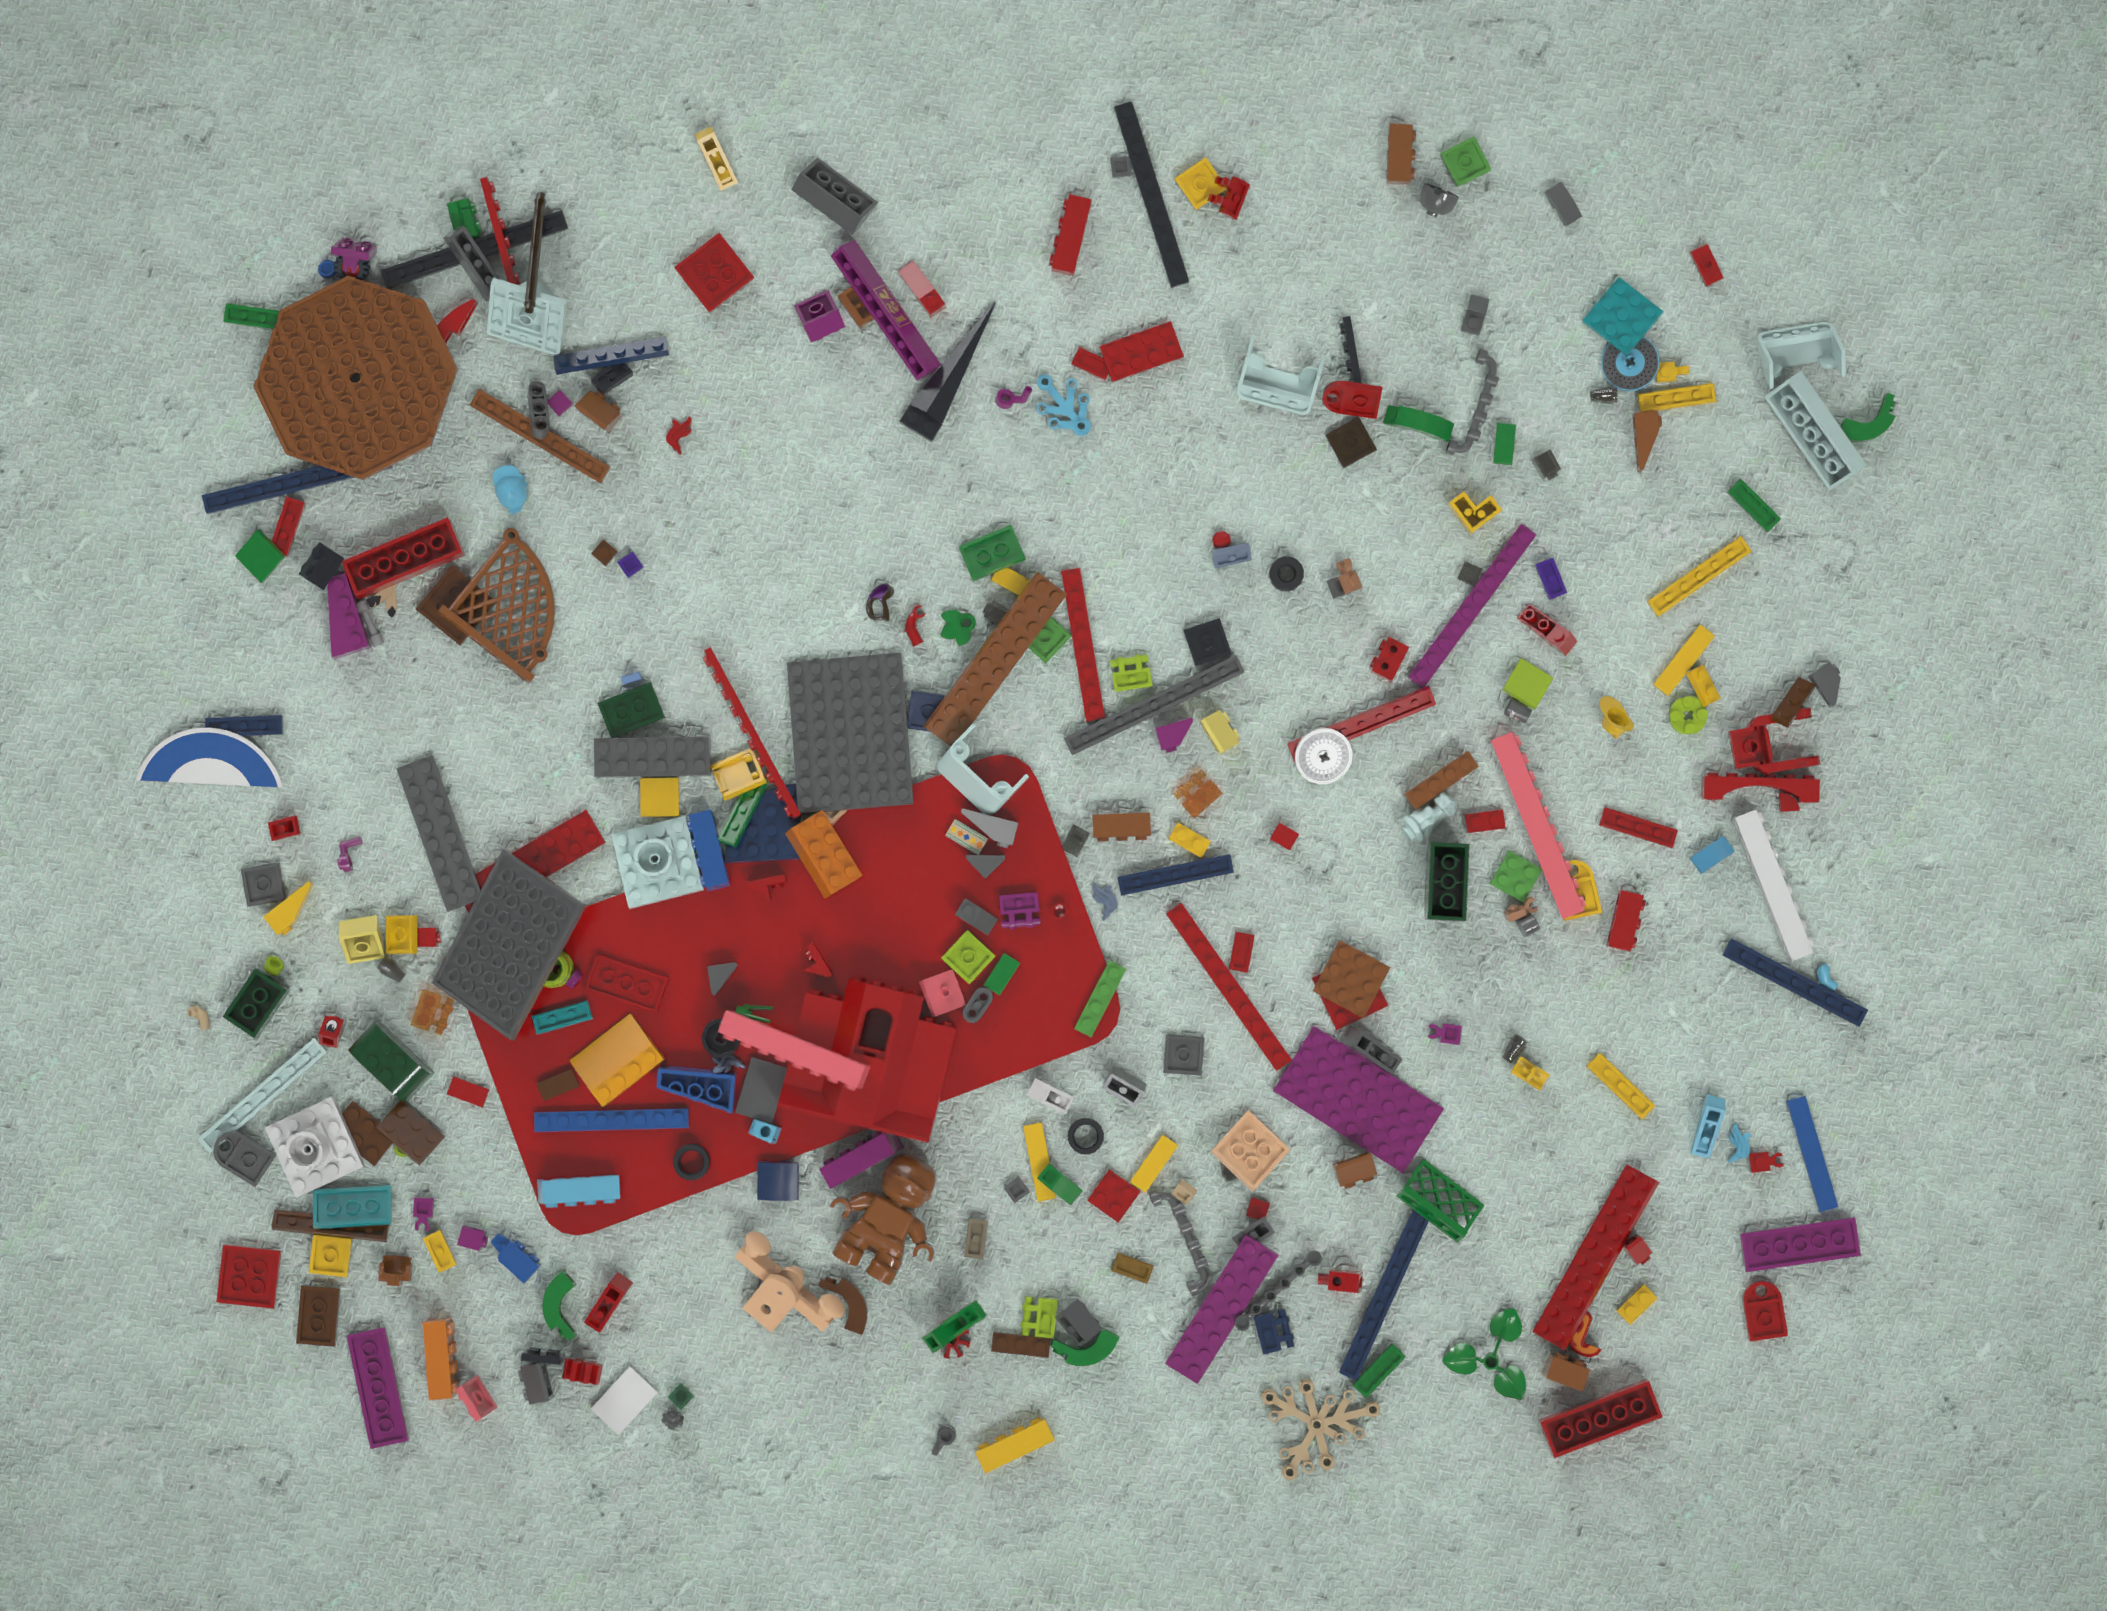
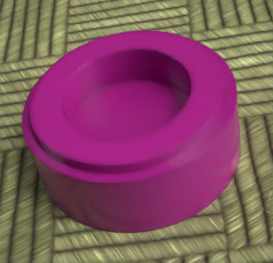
M576 970L568 979L566 985L573 989L583 976V973Z

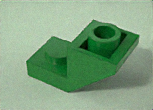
M1050 1163L1037 1177L1039 1181L1069 1205H1072L1083 1191Z

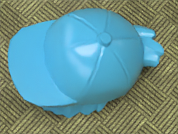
M502 466L496 469L493 474L495 493L500 504L509 509L508 513L513 515L522 510V506L527 500L528 483L526 482L525 475L520 474L515 466Z

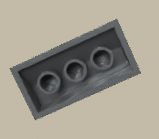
M818 157L799 174L791 189L799 197L806 200L814 208L818 209L852 235L862 226L878 204L875 199Z

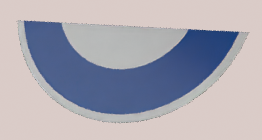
M217 728L189 729L165 739L148 754L136 777L138 781L283 788L276 768L261 749L238 734Z

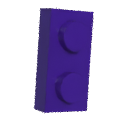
M1554 558L1535 564L1548 600L1567 594Z

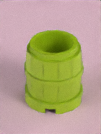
M564 951L561 952L555 965L560 966V969L557 970L558 973L554 974V972H551L544 986L550 988L562 987L574 973V963L571 957Z

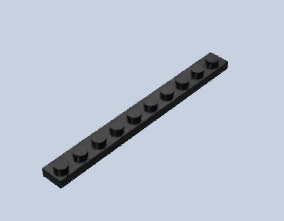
M1130 101L1114 106L1170 287L1175 288L1189 283L1187 272L1133 102Z
M562 210L544 216L542 238L569 230ZM533 220L503 230L504 236H508L511 247L508 249L531 242ZM494 233L473 239L485 257L499 253ZM449 247L382 269L381 273L386 288L390 289L460 266L461 264Z

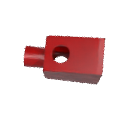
M1330 1270L1329 1274H1318V1285H1328V1290L1349 1293H1359L1362 1291L1363 1272ZM1336 1277L1341 1279V1284L1336 1283Z

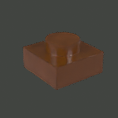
M603 539L591 554L603 565L607 566L619 552Z

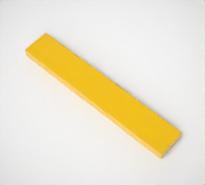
M1740 536L1647 601L1648 605L1655 615L1659 617L1751 553L1752 550L1742 536Z

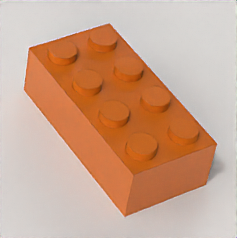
M823 810L785 833L825 899L862 876Z
M451 1318L429 1319L422 1323L429 1400L450 1399L457 1395L456 1388L460 1386L459 1380H456L458 1361L454 1359V1353H457L456 1341H453L455 1323L451 1322Z

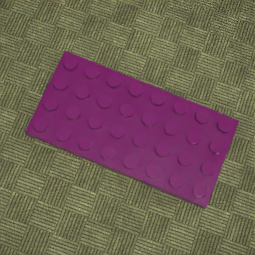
M1313 1026L1273 1090L1401 1173L1405 1172L1444 1110L1443 1107Z

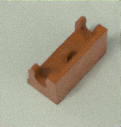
M852 286L837 295L839 301L859 329H862L874 320Z

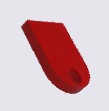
M1334 381L1324 388L1322 401L1324 406L1334 413L1377 419L1383 387L1349 381ZM1334 394L1336 397H1329L1328 395Z
M1756 1281L1750 1284L1743 1294V1308L1749 1342L1788 1336L1783 1300L1779 1289L1767 1281ZM1760 1285L1766 1288V1293L1763 1296L1756 1294V1288Z

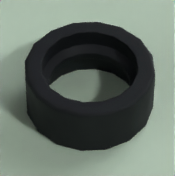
M1091 1118L1076 1120L1068 1131V1142L1071 1148L1080 1154L1089 1155L1095 1153L1104 1141L1102 1127ZM1082 1125L1092 1126L1096 1130L1097 1140L1091 1147H1081L1075 1141V1131Z
M687 1144L676 1151L673 1158V1167L681 1178L697 1180L708 1172L710 1156L703 1146ZM687 1151H696L702 1156V1168L696 1173L685 1172L681 1167V1157Z

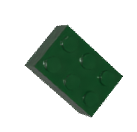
M254 969L222 1017L251 1037L259 1038L291 990L262 970Z

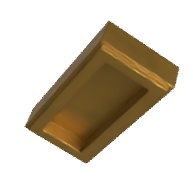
M1118 1252L1111 1271L1148 1284L1154 1266Z

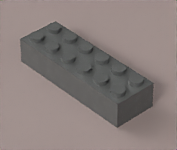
M710 737L594 738V777L712 776Z

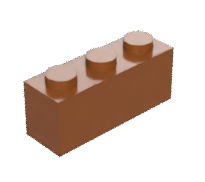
M1390 124L1388 127L1386 184L1409 185L1411 180H1414L1415 168H1411V163L1415 161V149H1412V142L1416 141V130H1413V124Z
M1150 813L1092 815L1093 838H1097V842L1109 841V838L1115 837L1116 841H1128V837H1135L1136 840H1147V836H1151Z

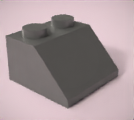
M533 1362L520 1367L521 1370L518 1371L519 1379L521 1382L524 1381L525 1389H523L525 1401L528 1400L529 1405L547 1402L554 1398L546 1363Z

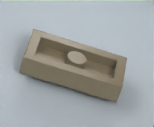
M969 1218L964 1257L983 1259L988 1220Z

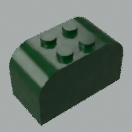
M1428 843L1424 898L1425 920L1466 921L1470 844Z
M380 1020L374 1021L348 1049L363 1067L403 1102L409 1101L434 1075V1072Z

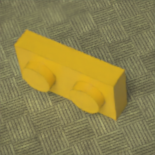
M1704 664L1686 673L1703 707L1721 699Z
M1177 823L1168 838L1202 858L1211 841L1180 823Z
M442 1230L423 1238L439 1273L457 1265Z
M1643 1284L1616 1311L1631 1325L1658 1298Z

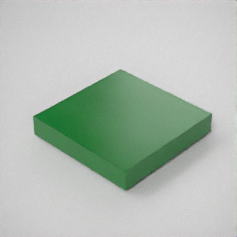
M260 529L256 530L235 555L260 583L265 582L286 557Z

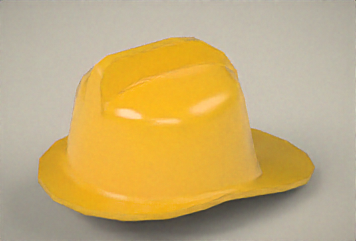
M1611 696L1602 697L1599 701L1600 709L1604 714L1602 727L1615 739L1625 731H1632L1634 724L1621 703Z

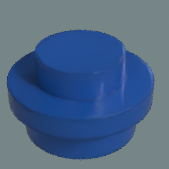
M324 260L318 266L320 276L325 279H331L337 274L334 272L335 266L331 260Z

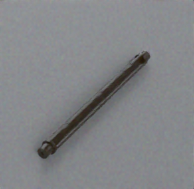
M538 192L535 198L524 301L525 312L528 314L533 313L536 305L546 204L543 192Z

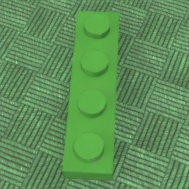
M1109 960L1074 1029L1092 1037L1126 968Z

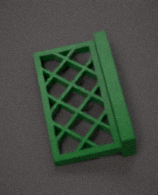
M1425 1159L1420 1161L1406 1184L1396 1195L1397 1198L1457 1243L1466 1236L1469 1228L1485 1206ZM1422 1166L1429 1170L1430 1177H1422L1420 1170ZM1441 1179L1445 1183V1188L1437 1189L1436 1180ZM1431 1180L1433 1190H1425L1423 1181ZM1419 1181L1421 1191L1413 1190L1410 1184ZM1451 1191H1457L1460 1194L1461 1200L1453 1201ZM1439 1192H1447L1448 1201L1440 1202ZM1434 1193L1436 1202H1429L1426 1194ZM1466 1203H1472L1478 1208L1475 1212H1468ZM1454 1204H1462L1464 1213L1456 1214ZM1441 1205H1450L1451 1214L1446 1215L1442 1211ZM1465 1216L1466 1226L1464 1228L1458 1224L1457 1217Z

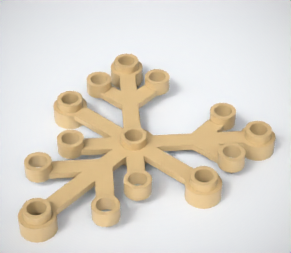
M1310 1379L1301 1380L1298 1386L1300 1392L1305 1395L1310 1416L1296 1408L1292 1387L1286 1386L1282 1390L1286 1402L1278 1398L1274 1390H1264L1261 1395L1262 1401L1267 1405L1274 1404L1282 1409L1269 1412V1419L1272 1422H1277L1280 1418L1293 1415L1307 1423L1309 1429L1301 1445L1290 1448L1283 1447L1279 1450V1456L1283 1460L1294 1455L1290 1464L1283 1466V1477L1287 1480L1294 1479L1297 1476L1296 1468L1301 1459L1303 1461L1302 1468L1305 1473H1312L1314 1471L1308 1447L1315 1435L1321 1453L1319 1465L1325 1470L1331 1469L1335 1461L1333 1456L1328 1453L1323 1433L1335 1439L1336 1443L1340 1445L1346 1442V1435L1333 1430L1328 1425L1336 1424L1352 1433L1356 1439H1363L1365 1436L1364 1429L1355 1427L1348 1423L1347 1420L1365 1415L1376 1417L1380 1413L1379 1404L1375 1401H1369L1364 1408L1344 1413L1348 1404L1355 1399L1354 1392L1346 1390L1334 1415L1325 1418L1330 1408L1335 1406L1336 1398L1333 1395H1327L1324 1399L1325 1403L1319 1413H1317L1312 1394L1314 1384ZM1304 1384L1310 1385L1308 1391L1303 1389ZM1291 1389V1395L1286 1396L1284 1394L1285 1390ZM1346 1393H1352V1398L1346 1399ZM1267 1394L1273 1395L1271 1401L1266 1400ZM1332 1397L1334 1399L1333 1404H1328L1327 1399ZM1371 1406L1376 1407V1411L1374 1413L1369 1412V1408ZM1277 1413L1278 1418L1275 1420L1272 1419L1271 1414ZM1315 1421L1320 1422L1319 1428L1313 1427ZM1362 1430V1436L1357 1437L1356 1431ZM1339 1435L1344 1436L1342 1442L1337 1441ZM1283 1450L1288 1451L1286 1457L1281 1456ZM1325 1459H1330L1331 1461L1328 1466L1323 1464ZM1311 1464L1312 1469L1309 1471L1305 1470V1465ZM1288 1469L1293 1470V1474L1291 1476H1288L1286 1474V1471Z

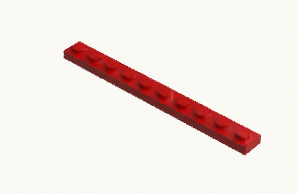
M712 648L704 650V657L702 659L707 668L711 667L713 671L711 675L716 684L719 683L723 690L720 692L724 700H729L731 704L729 709L734 718L738 717L740 721L738 726L741 732L747 734L749 747L752 751L756 750L758 754L756 759L761 768L765 767L767 771L765 776L770 784L773 783L777 789L774 791L779 801L782 800L785 807L783 809L787 817H792L793 821L799 819L801 813Z
M1180 903L1166 913L1274 1069L1278 1071L1292 1061L1183 904Z

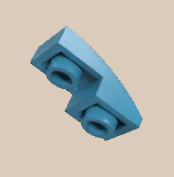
M1722 836L1692 856L1690 860L1700 874H1702L1735 851L1727 839Z

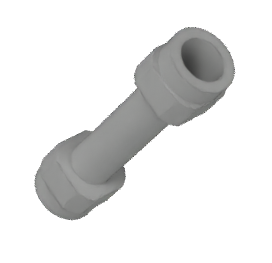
M366 600L357 603L359 613L362 614L371 637L369 639L374 647L383 644L384 638L381 633L378 634L368 611L370 610L369 604H367Z

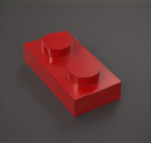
M1503 809L1465 814L1467 834L1506 828Z

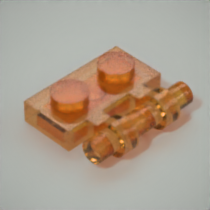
M1202 769L1196 774L1193 773L1190 776L1191 779L1184 785L1181 784L1177 787L1178 790L1173 794L1177 800L1182 796L1187 799L1181 805L1193 819L1223 794L1211 779L1205 784L1201 781L1206 776ZM1197 784L1200 789L1191 795L1188 791Z
M423 989L410 1025L428 1032L432 1025L437 1026L435 1034L442 1036L444 1029L448 1026L449 1014L454 1009L452 1007L454 999L447 997L446 1003L443 1004L440 1003L442 995ZM437 1009L443 1010L439 1020L434 1019Z

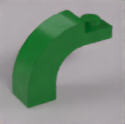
M1890 393L1884 395L1878 414L1871 422L1859 423L1848 418L1842 420L1840 427L1851 443H1863L1873 440L1891 426L1896 416L1890 414L1889 411L1892 412L1895 407L1896 401H1893L1895 395Z
M1388 405L1383 424L1387 426L1409 429L1427 435L1432 439L1447 442L1450 441L1454 423L1442 417L1404 406Z
M564 1270L548 1285L543 1297L542 1308L544 1319L550 1330L552 1331L558 1326L559 1334L564 1339L568 1338L570 1341L577 1333L564 1318L561 1311V1303L564 1296L577 1284Z
M977 1300L940 1323L923 1336L922 1339L930 1351L935 1353L968 1328L987 1317V1314Z
M1102 1328L1096 1341L1089 1347L1082 1349L1073 1348L1055 1338L1051 1343V1347L1054 1348V1353L1060 1356L1067 1355L1065 1363L1074 1366H1089L1105 1359L1115 1348L1120 1336Z

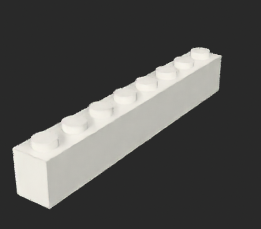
M1755 809L1732 818L1788 960L1794 961L1814 953L1812 950L1814 948L1813 941L1810 937H1807L1805 932L1807 926L1803 919L1800 920L1798 912H1800L1799 906L1796 901L1793 902L1791 894L1793 892L1789 883L1786 884L1784 876H1786L1782 866L1778 865L1776 860L1778 859L1777 851L1770 845L1771 836L1768 830H1764L1762 825L1764 819L1761 812H1757Z

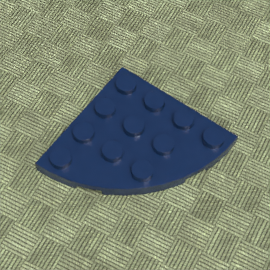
M796 783L785 785L798 808ZM776 788L762 795L736 847L726 845V864L801 860L785 834L788 830L801 823V817L793 821L792 817H787L783 809L785 807L782 800L779 801L774 791L777 790Z

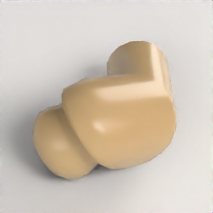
M195 1005L189 1007L187 1014L199 1020L200 1029H210L207 1011Z

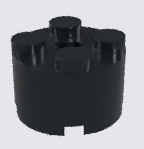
M723 1018L709 1022L702 1033V1044L705 1050L716 1057L730 1056L741 1046V1041L734 1039V1041L724 1039V1043L717 1040V1037L720 1036L718 1030Z

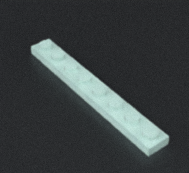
M313 1038L200 1136L198 1140L209 1153H212L216 1140L223 1133L238 1131L327 1054L328 1051L323 1045L319 1044L316 1038ZM226 1140L221 1141L219 1145L221 1146Z

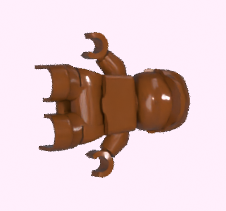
M910 1154L898 1155L883 1172L881 1187L886 1195L862 1192L851 1197V1200L843 1196L837 1197L830 1204V1208H834L837 1203L845 1205L846 1212L842 1214L843 1219L850 1214L852 1209L854 1211L866 1210L858 1220L842 1233L832 1254L852 1266H858L866 1249L875 1253V1257L867 1267L866 1273L887 1285L892 1284L902 1265L907 1234H909L913 1244L916 1243L913 1257L918 1255V1250L921 1248L928 1250L929 1257L927 1259L929 1262L932 1261L935 1254L933 1246L925 1242L927 1237L924 1223L916 1217L915 1211L910 1208H919L925 1201L931 1198L937 1180L936 1172L924 1160Z

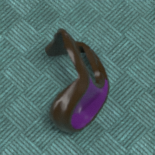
M884 583L872 590L866 602V612L870 619L875 621L885 620V622L890 620L886 600L894 595L892 586ZM875 600L881 601L883 616H874L873 602Z

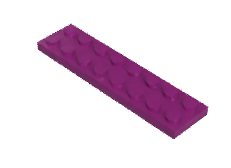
M1246 1234L1165 1364L1198 1384L1235 1326V1319L1242 1315L1279 1254Z

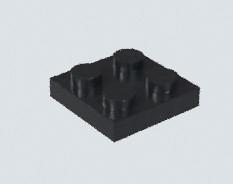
M1220 618L1183 630L1195 667L1232 655Z
M529 1347V1349L521 1354V1361L560 1365L564 1362L565 1354H560V1350L556 1349L541 1352V1348Z

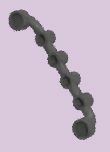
M1481 348L1478 351L1475 363L1483 365L1485 362L1488 363L1490 367L1489 372L1485 378L1484 387L1480 394L1465 444L1459 446L1458 441L1450 439L1445 453L1452 456L1454 453L1467 452L1474 441L1478 442L1481 431L1478 430L1479 424H1484L1487 413L1484 412L1485 405L1490 406L1493 395L1489 394L1491 387L1496 388L1499 377L1495 376L1497 372L1495 360L1487 355V350Z
M1155 1190L1149 1193L1153 1206L1162 1205L1161 1200H1167L1170 1203L1180 1231L1184 1236L1194 1264L1200 1274V1279L1196 1283L1194 1279L1186 1282L1190 1294L1195 1296L1199 1294V1289L1207 1282L1206 1267L1209 1266L1205 1256L1200 1257L1198 1250L1201 1249V1245L1197 1238H1192L1190 1232L1194 1231L1190 1220L1185 1221L1183 1214L1186 1213L1183 1203L1178 1204L1175 1197L1170 1193H1157Z
M1316 1250L1308 1252L1306 1259L1302 1263L1294 1265L1292 1272L1286 1277H1281L1279 1283L1272 1290H1267L1261 1300L1251 1304L1250 1310L1235 1319L1236 1328L1240 1331H1246L1250 1327V1319L1254 1315L1260 1314L1262 1308L1269 1302H1273L1283 1289L1289 1288L1291 1282L1296 1277L1302 1276L1305 1273V1269L1310 1265L1318 1266L1322 1262L1320 1252ZM1298 1266L1302 1267L1301 1273H1296L1295 1271ZM1284 1279L1288 1280L1286 1286L1281 1285V1281ZM1269 1292L1274 1294L1272 1299L1267 1298ZM1258 1305L1259 1311L1254 1312L1252 1310L1253 1306Z

